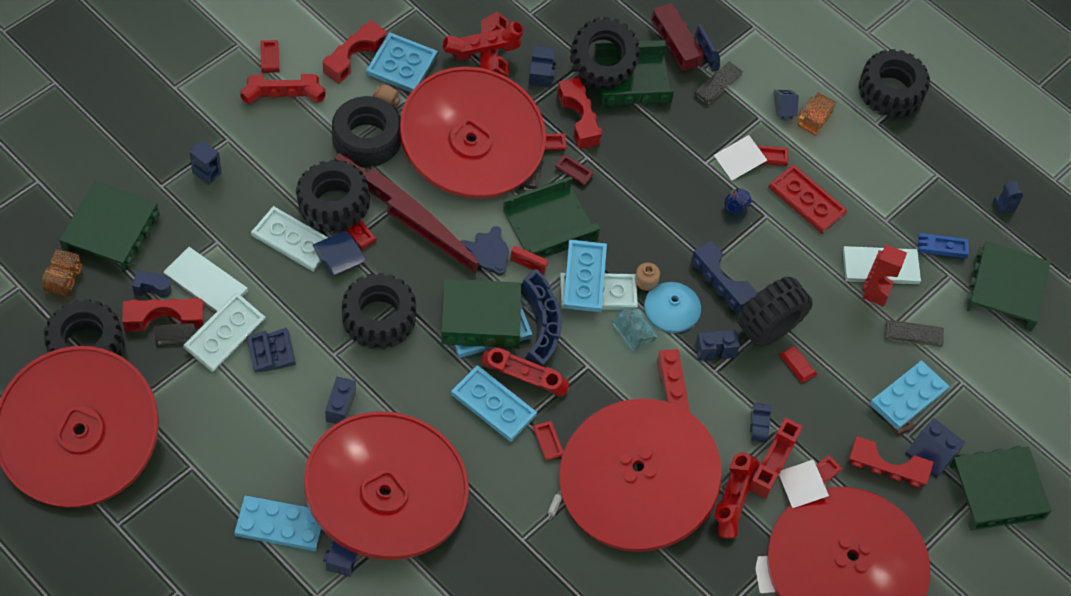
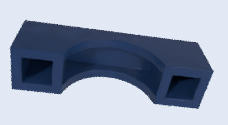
M711 240L693 252L692 264L701 271L705 280L715 287L718 295L727 301L728 306L739 314L744 305L757 295V291L748 281H733L721 272L719 265L723 253Z

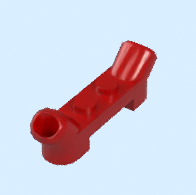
M512 21L504 29L461 38L448 35L443 40V50L446 53L452 54L458 61L471 59V54L504 48L505 52L520 47L522 43L521 36L524 30L520 23Z
M301 74V80H265L264 75H251L246 80L247 86L240 91L242 101L249 105L253 104L260 97L307 96L313 102L320 103L326 96V90L319 84V77L315 74Z
M500 348L487 349L483 354L482 364L488 369L499 371L549 391L558 397L566 394L568 390V379L561 376L554 369L542 367Z
M740 452L732 458L729 467L731 475L722 502L717 504L715 510V518L718 522V535L722 538H735L738 535V522L753 475L759 468L758 459L745 452Z

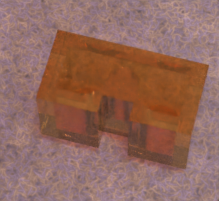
M819 92L815 97L811 96L806 104V109L802 108L798 114L800 119L797 126L816 136L823 127V124L832 115L836 101Z
M56 249L50 261L51 265L49 268L47 267L41 282L44 290L66 296L68 291L73 288L74 278L76 274L80 273L82 263H80L78 254Z

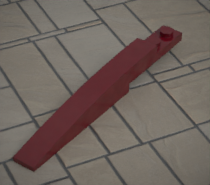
M339 153L335 157L336 162L343 160L347 164L352 163L363 172L367 179L369 192L387 204V213L475 274L478 272L479 261L438 219L415 199L374 168L367 172L365 168L359 167L347 156L345 157Z

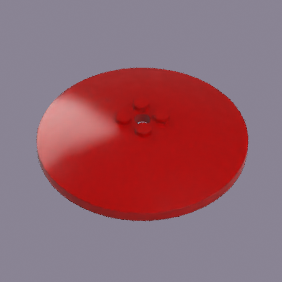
M455 67L439 71L427 77L408 96L400 118L402 147L414 169L435 187L460 197L485 199L512 192L523 185L534 174L545 150V125L534 100L522 87L508 77L483 68ZM472 136L475 138V141L469 142L466 137Z
M71 346L60 348L38 357L26 365L11 380L0 398V465L3 471L22 492L50 506L82 508L113 498L137 479L154 451L159 430V415L151 387L130 362L102 348ZM84 425L85 432L81 435H76L75 430L77 426Z
M644 398L630 399L611 404L587 418L568 441L563 452L559 471L562 497L569 514L576 524L587 535L606 546L633 552L653 551L671 546L697 530L715 506L722 479L719 452L707 428L694 415L677 405L661 400ZM638 463L644 465V469L641 471H635L633 467Z
M368 412L340 421L318 439L306 463L304 493L308 508L316 523L332 540L342 547L369 558L400 560L416 557L433 550L442 544L457 528L468 501L469 486L467 472L459 453L452 443L431 425L401 413ZM387 489L390 494L382 495L379 490Z
M851 487L826 488L829 495L827 497L792 508L791 505L788 506L773 528L767 549V565L770 580L777 596L927 595L930 584V561L921 534L913 522L898 507L874 493ZM847 553H854L857 556V560H850L847 557Z

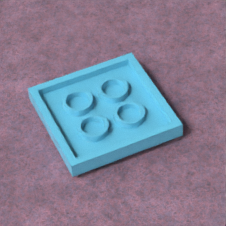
M389 32L367 68L366 75L412 92L425 78L438 56V51Z

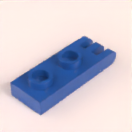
M924 233L918 234V252L959 258H967L969 255L968 239Z

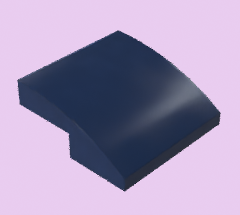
M699 24L695 34L698 46L702 48L704 57L712 72L718 71L720 68V56L702 24Z
M346 230L312 245L320 261L325 262L332 277L366 262L360 248Z
M287 328L269 334L266 331L247 336L255 372L271 371L296 365Z

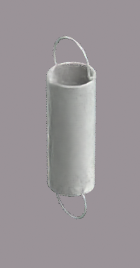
M561 492L559 495L555 494L548 510L549 516H555L562 500Z

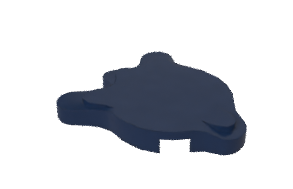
M492 227L489 233H477L475 237L476 242L460 241L479 261L478 268L489 269V272L499 276L505 274L509 258V248L501 238L502 230L500 227Z

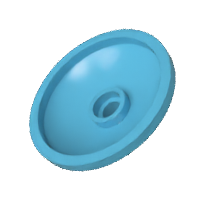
M665 282L658 284L657 287L649 291L645 299L644 310L648 320L656 328L668 333H681L691 329L698 322L701 314V303L696 293L688 286L677 282Z

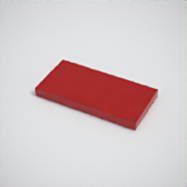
M794 164L769 184V189L820 233H824L847 213L845 207Z

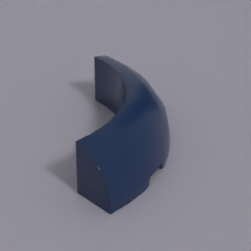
M535 269L521 284V294L529 303L537 326L535 344L528 352L525 360L543 366L557 346L561 334L562 321L560 306L550 289V284Z

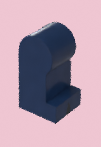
M1017 181L1006 183L1003 186L1001 195L995 196L993 201L998 213L1016 211L1023 197Z
M137 270L132 284L134 295L142 296L143 292L165 298L171 294V282L167 276Z
M754 403L750 420L751 441L767 443L772 405Z

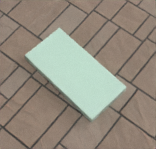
M274 206L251 232V236L313 272L322 263L312 245L328 237Z
M844 246L843 259L846 282H865L878 251H883L884 248ZM900 249L907 252L898 277L887 278L896 284H920L921 277L917 249Z
M190 247L163 272L173 283L194 298L203 299V304L214 312H217L236 292L242 297L248 292L246 286Z
M560 273L561 309H565L563 308L566 273ZM605 273L602 310H637L635 274Z
M236 292L183 345V348L213 373L247 339V336L254 332L266 317Z

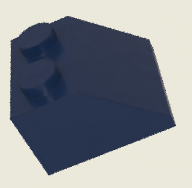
M933 418L905 454L910 458L915 455L933 461L930 473L938 478L954 457L958 455L965 441Z

